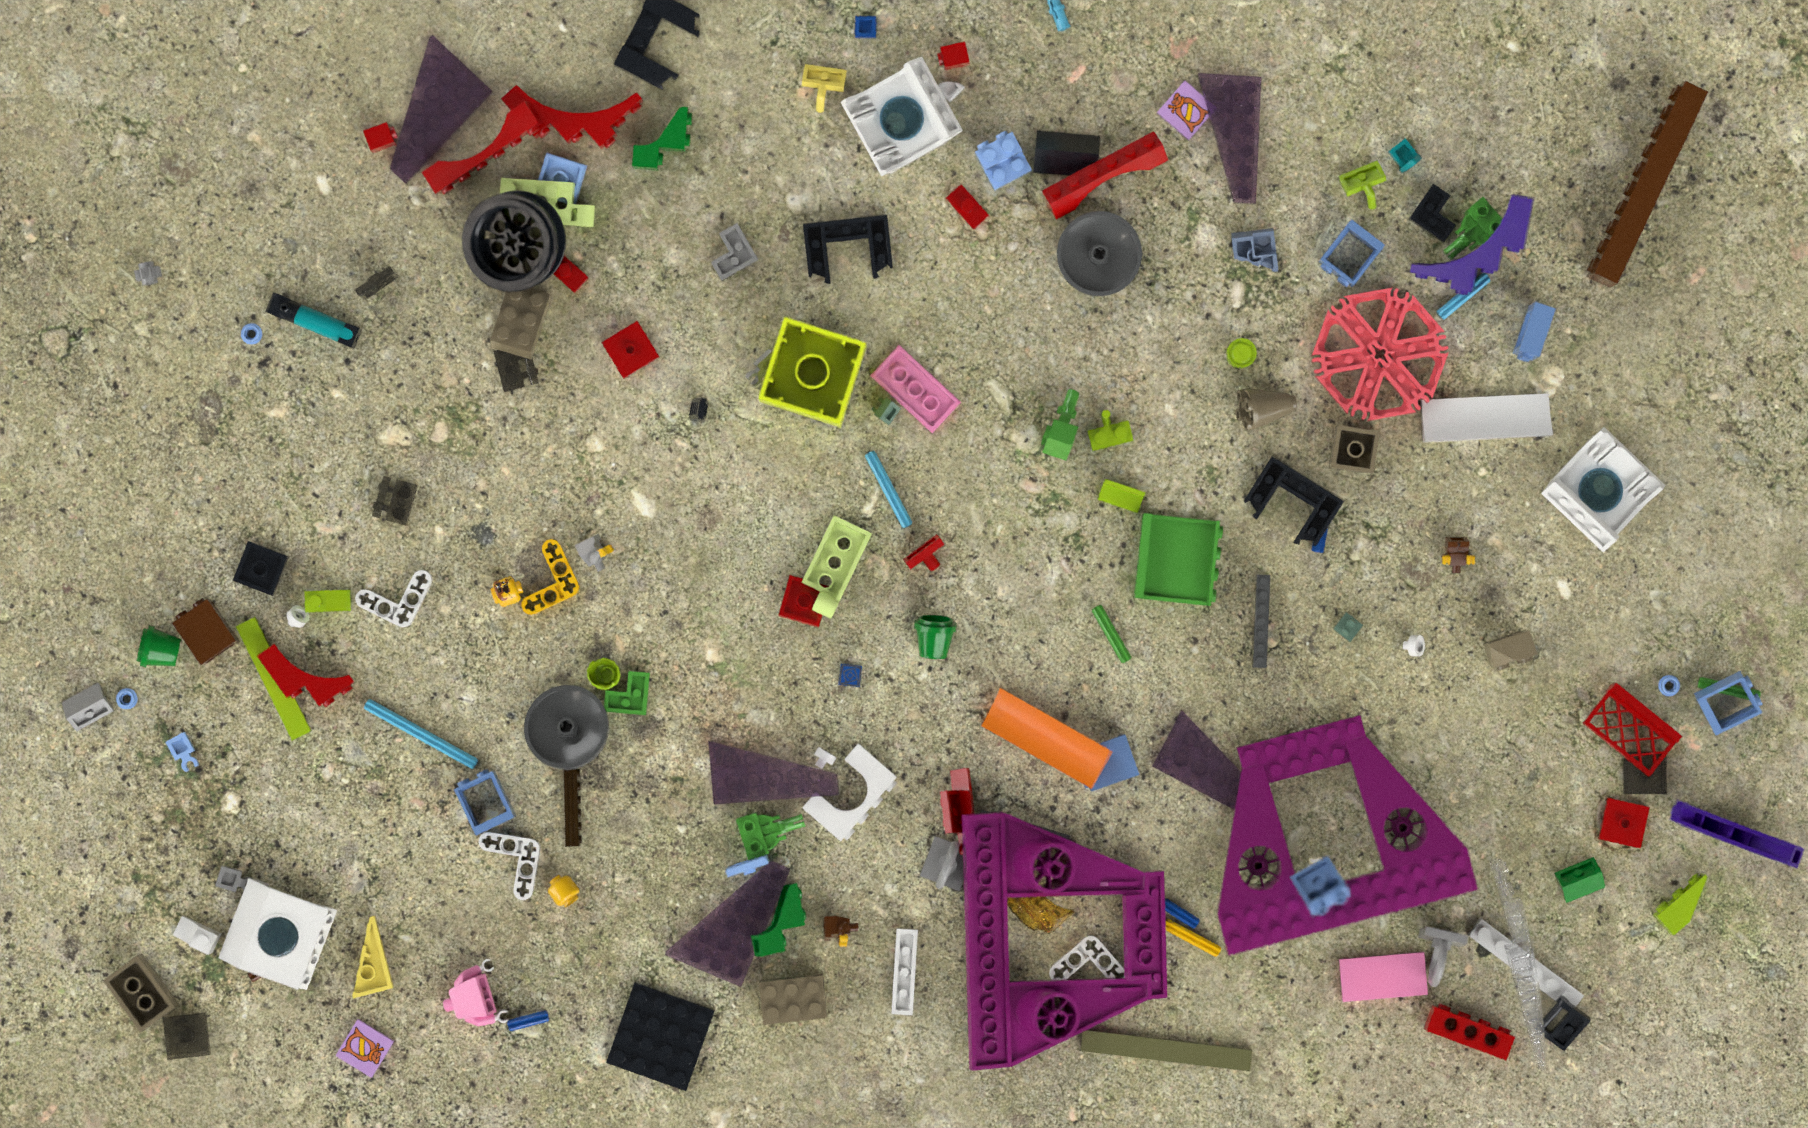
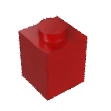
M965 41L940 47V53H937L939 66L943 65L945 71L968 66L970 63Z
M387 122L363 130L372 153L397 145L395 139L398 138L395 127H390Z

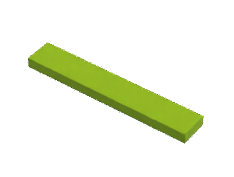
M254 617L236 626L291 740L293 741L311 732L312 730L296 698L292 699L291 696L289 698L285 697L257 657V655L270 647L257 618Z

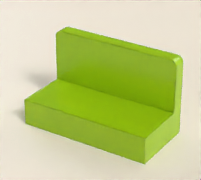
M1105 479L1097 500L1138 514L1146 492Z

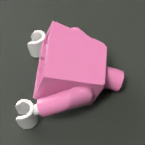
M485 959L482 965H475L464 970L454 981V988L449 990L450 998L443 1001L445 1011L454 1010L458 1019L464 1018L466 1022L476 1026L493 1024L498 1020L501 1023H506L509 1018H499L501 1013L508 1011L501 1009L497 1012L486 974H482L483 971L491 972L494 967L491 969L484 967L485 962L491 959Z

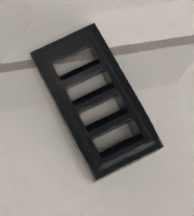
M694 398L691 401L690 420L706 421L709 404L706 398Z

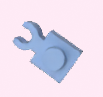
M186 732L166 741L175 761L180 758L182 759L181 766L185 772L189 771L187 767L188 761H192L195 767L199 766L198 760L190 754L195 751V748Z

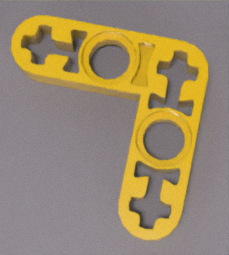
M549 539L545 541L542 545V552L557 583L525 597L521 607L526 614H537L575 596L579 592L578 580L561 544L556 540ZM548 544L557 545L555 553L557 556L561 554L563 558L556 559L551 563L550 559L554 557L551 552H546V549L549 548ZM558 562L566 564L567 570L565 573L558 574L555 571V565ZM570 573L572 577L568 578L570 584H575L574 592L565 591L564 588L567 584L565 580L560 582L559 578L566 577ZM548 590L555 591L556 600L550 603L545 600L544 596ZM540 594L545 606L541 607V603L534 606V611L526 609L528 600L535 602L539 600L536 596Z

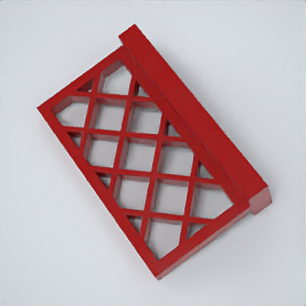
M1613 683L1608 687L1604 696L1582 723L1648 777L1652 775L1672 747L1683 737L1618 683ZM1609 697L1615 701L1616 711L1606 712L1605 701ZM1617 713L1618 726L1608 727L1606 714ZM1621 713H1630L1633 724L1622 725ZM1595 715H1602L1604 727L1596 728L1590 721ZM1645 725L1649 729L1650 737L1639 738L1637 726ZM1634 727L1635 739L1624 740L1623 728ZM1619 728L1620 741H1612L1609 738L1608 729ZM1654 739H1662L1668 745L1663 751L1656 752ZM1650 740L1652 752L1641 753L1639 741ZM1635 742L1637 754L1630 755L1627 753L1625 743ZM1652 755L1653 765L1649 770L1642 765L1641 756Z

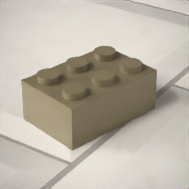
M532 288L517 292H506L490 338L491 348L532 360L551 302L550 294Z
M143 954L137 955L103 980L140 1033L179 1006V1003Z
M823 974L759 981L763 1025L827 1018Z

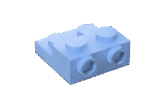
M1007 131L1001 132L995 136L997 140L990 144L987 140L977 146L978 150L975 151V155L994 191L1032 171L1013 132L1009 134Z

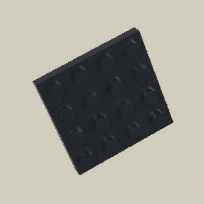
M634 982L606 1063L687 1091L715 1010Z

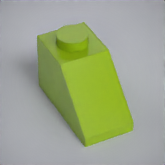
M351 590L304 591L305 613L351 611Z

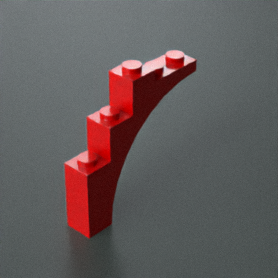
M517 85L501 98L510 110L524 101L531 103L543 121V124L538 126L540 130L533 134L535 139L539 137L541 139L544 138L551 131L549 128L553 126L568 144L578 142L583 137L582 133L585 131L600 149L604 147L609 148L615 143L617 134L613 128H619L626 121L625 117L630 113L635 114L642 107L641 103L643 102V99L636 92L625 101L608 109L590 113H571L559 111L539 103L528 96Z

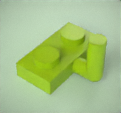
M1378 160L1338 176L1347 197L1364 190L1367 196L1368 208L1371 210L1376 208L1375 192L1372 186L1386 181V175Z
M1104 410L1101 413L1104 427L1087 431L1092 452L1134 441L1129 420L1112 424L1109 410Z

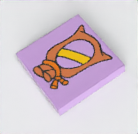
M1184 81L1158 110L1157 114L1189 141L1217 108L1189 83Z
M357 1019L335 1056L372 1078L393 1045L394 1040L362 1020Z

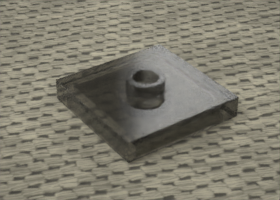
M388 266L380 273H375L369 277L367 282L355 289V292L359 297L367 300L399 278V275L395 269Z
M1626 751L1630 755L1637 754V751ZM1641 751V753H1650V752H1652V751ZM1652 755L1641 756L1642 765L1649 770L1653 765ZM1667 755L1650 777L1623 757V794H1667Z
M206 1012L163 1017L167 1060L211 1055Z

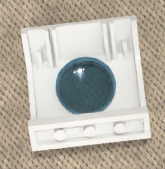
M922 56L907 62L899 72L871 88L841 101L843 108L881 176L899 170L945 144L963 131Z
M1603 427L1553 477L1541 494L1604 552L1617 541L1621 530L1666 485Z
M249 878L218 958L239 969L297 990L299 988L307 990L337 910L303 900L271 888L266 882Z

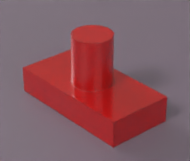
M962 184L945 198L973 230L989 217V214Z
M565 256L554 273L574 293L589 279L587 275Z
M936 534L906 556L903 561L910 569L923 561L930 571H934L940 566V563L933 553L945 544Z

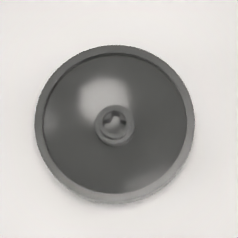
M1105 211L1089 212L1075 218L1064 229L1057 246V263L1064 279L1077 291L1096 297L1113 295L1127 287L1138 273L1142 260L1141 242L1135 229L1124 218Z
M575 685L553 687L539 695L528 709L524 722L526 743L534 756L549 767L559 770L580 768L593 761L603 750L609 735L607 711L602 702L585 688Z

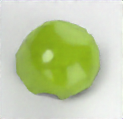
M603 657L592 661L587 668L588 680L592 686L600 690L613 688L621 677L618 665L615 661Z

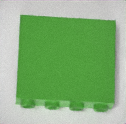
M1143 513L1134 598L1211 606V603L1216 601L1217 590L1213 589L1214 581L1218 580L1219 568H1215L1216 560H1220L1221 547H1217L1218 538L1222 539L1223 526H1220V521Z

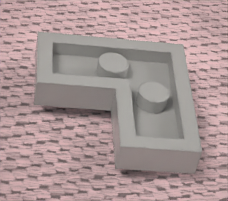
M738 223L719 233L729 252L711 263L721 281L757 262L758 258Z

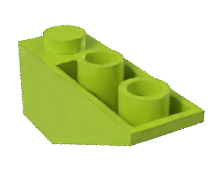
M1706 874L1693 875L1688 880L1689 884L1684 889L1680 887L1671 895L1673 898L1667 903L1664 901L1656 907L1655 910L1657 912L1653 915L1670 935L1674 936L1691 921L1707 880Z

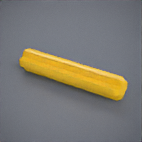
M1170 919L1165 920L1166 931L1215 957L1219 955L1221 951L1219 945Z

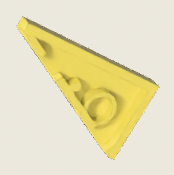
M371 916L367 924L356 984L352 994L353 998L394 988L376 916Z

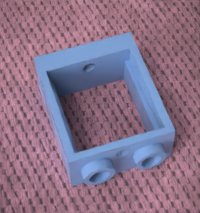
M1351 219L1318 262L1322 264L1320 268L1326 273L1331 274L1332 272L1338 277L1337 281L1343 286L1347 287L1349 285L1353 287L1385 245ZM1348 232L1373 250L1353 278L1327 260Z
M1538 302L1528 306L1513 354L1518 355L1517 359L1529 362L1540 357L1556 308Z
M1741 671L1694 693L1715 735L1762 713L1759 706L1763 704L1757 693L1752 694L1750 688L1754 686L1748 675L1744 677ZM1740 682L1752 705L1718 721L1706 698Z
M486 769L476 774L477 779L470 781L467 778L457 783L458 788L454 789L475 835H479L516 817L495 770L489 772ZM491 778L506 812L479 824L463 791Z

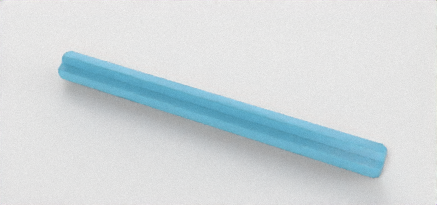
M368 699L365 703V710L465 766L474 769L477 765L478 759L379 703Z

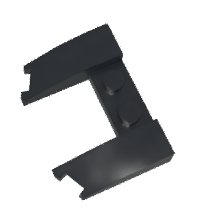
M646 0L625 45L622 46L614 62V66L663 90L664 88L661 84L671 76L674 80L678 79L679 74L645 57L644 54L662 20L699 38L700 30H695V17L700 18V14L675 0Z
M887 214L803 223L808 275L810 278L812 274H816L825 278L824 283L831 284L826 244L830 242L868 238L873 279L878 278L877 272L887 265L890 269L893 268Z
M1273 455L1244 502H1251L1256 510V513L1252 516L1257 520L1277 488L1280 486L1314 507V510L1293 543L1300 545V540L1314 541L1313 546H1316L1345 500Z

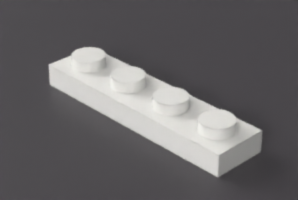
M897 928L891 1014L913 1015L918 929Z

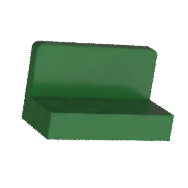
M1594 857L1554 873L1563 891L1566 903L1605 888L1602 871Z

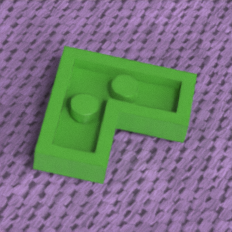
M628 671L627 692L605 690L604 707L606 711L646 715L650 673Z

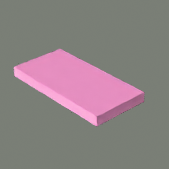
M900 345L870 375L931 433L961 403Z
M1424 952L1339 959L1342 1002L1428 995Z

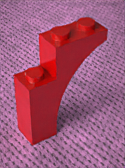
M275 644L257 655L286 698L290 696L292 699L303 693L302 688L305 687L319 707L323 705L326 708L336 701L334 697L339 693L345 695L353 689L351 685L354 684V681L350 675L325 678L306 673L290 663Z

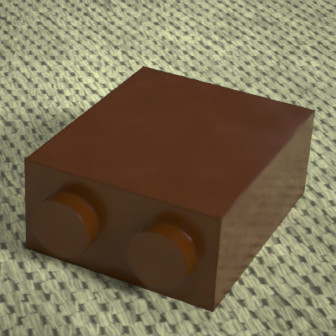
M202 598L193 604L194 608L189 612L184 610L176 615V621L172 624L199 664L206 665L238 643L239 640L212 600H204Z

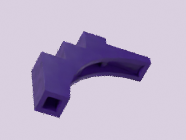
M1512 194L1507 211L1499 227L1475 251L1449 262L1433 264L1414 262L1411 264L1410 273H1415V277L1427 279L1428 276L1436 277V281L1448 283L1449 280H1452L1450 289H1455L1457 294L1468 295V292H1473L1478 268H1481V272L1493 274L1494 271L1500 269L1504 246L1507 247V251L1519 252L1520 249H1525L1535 197Z
M1679 800L1676 801L1671 810L1670 820L1685 828L1797 869L1804 852V848L1721 818Z

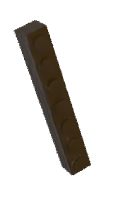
M578 768L564 770L565 847H576L582 843V835H580L582 822H579V817L582 815L581 809H579V804L581 803V795L579 796L581 782H578L581 772Z

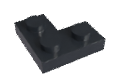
M1432 184L1409 220L1444 243L1456 226V224L1439 213L1451 195L1435 184Z

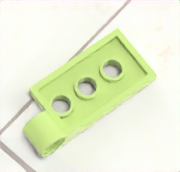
M501 178L500 194L507 191L520 190L544 196L559 214L563 225L594 227L595 206L574 204L575 183ZM564 197L568 204L565 209L561 210L557 206V202L560 198ZM502 209L506 217L510 218L509 209ZM521 213L518 214L519 222H525V217Z
M833 516L802 580L803 584L820 591L812 610L830 619L872 533L837 516ZM841 538L849 540L850 546L848 549L842 550L838 547L837 543ZM832 557L839 558L841 561L840 567L836 569L831 568L828 564L829 559ZM823 576H828L832 581L831 585L827 588L819 584V580Z

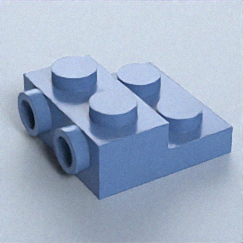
M1328 856L1290 877L1313 916L1325 914L1328 911V907L1335 903L1343 904L1347 897L1351 895Z

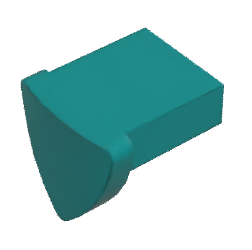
M1406 138L1388 151L1401 168V173L1408 171L1422 159L1421 155H1418Z

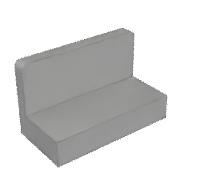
M99 683L62 702L65 717L76 732L114 711L112 705L104 696Z

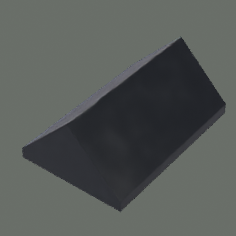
M1037 130L1033 173L1070 176L1099 160L1100 136Z

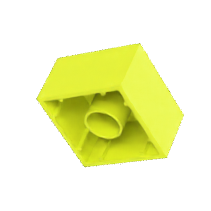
M784 317L758 397L759 401L841 428L867 348L866 343Z

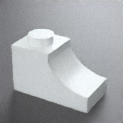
M182 916L173 936L186 942L190 947L209 955L213 953L221 933Z

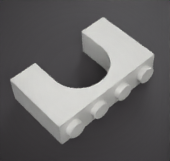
M859 743L844 760L866 780L868 791L864 802L855 809L841 810L833 806L816 791L802 807L840 841L843 838L848 840L855 832L852 828L856 823L862 824L869 816L867 813L871 806L876 808L883 800L881 797L885 790L890 792L897 784L895 781L897 776Z

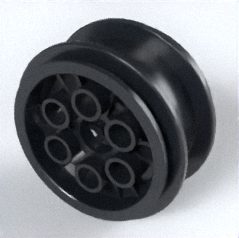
M507 191L485 199L472 210L463 228L462 249L469 268L480 281L496 290L517 292L536 286L555 273L565 254L566 233L559 214L548 201L527 191ZM502 209H509L510 218L506 217ZM519 213L525 217L524 224L518 221ZM533 218L535 222L532 225H530L531 220ZM500 220L505 223L504 231L499 228ZM535 227L541 230L540 238L534 234ZM486 231L497 234L495 238H485ZM516 238L517 242L515 244H511L510 240ZM497 241L503 245L502 252L496 249ZM537 242H543V246L537 244ZM532 248L537 249L539 253L538 258H534L531 255ZM513 255L519 259L518 266L512 262ZM501 256L505 257L504 262L499 267L495 262ZM526 260L532 269L528 273L525 268Z

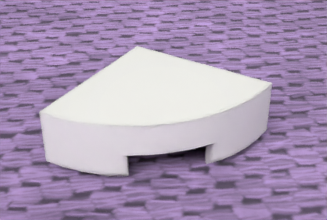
M949 81L938 84L943 96L949 103L965 89L963 85L957 82Z

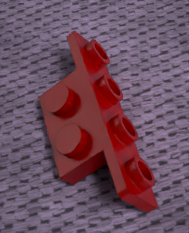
M969 768L951 770L952 790L940 792L945 834L958 835L961 855H963L962 815L975 814Z

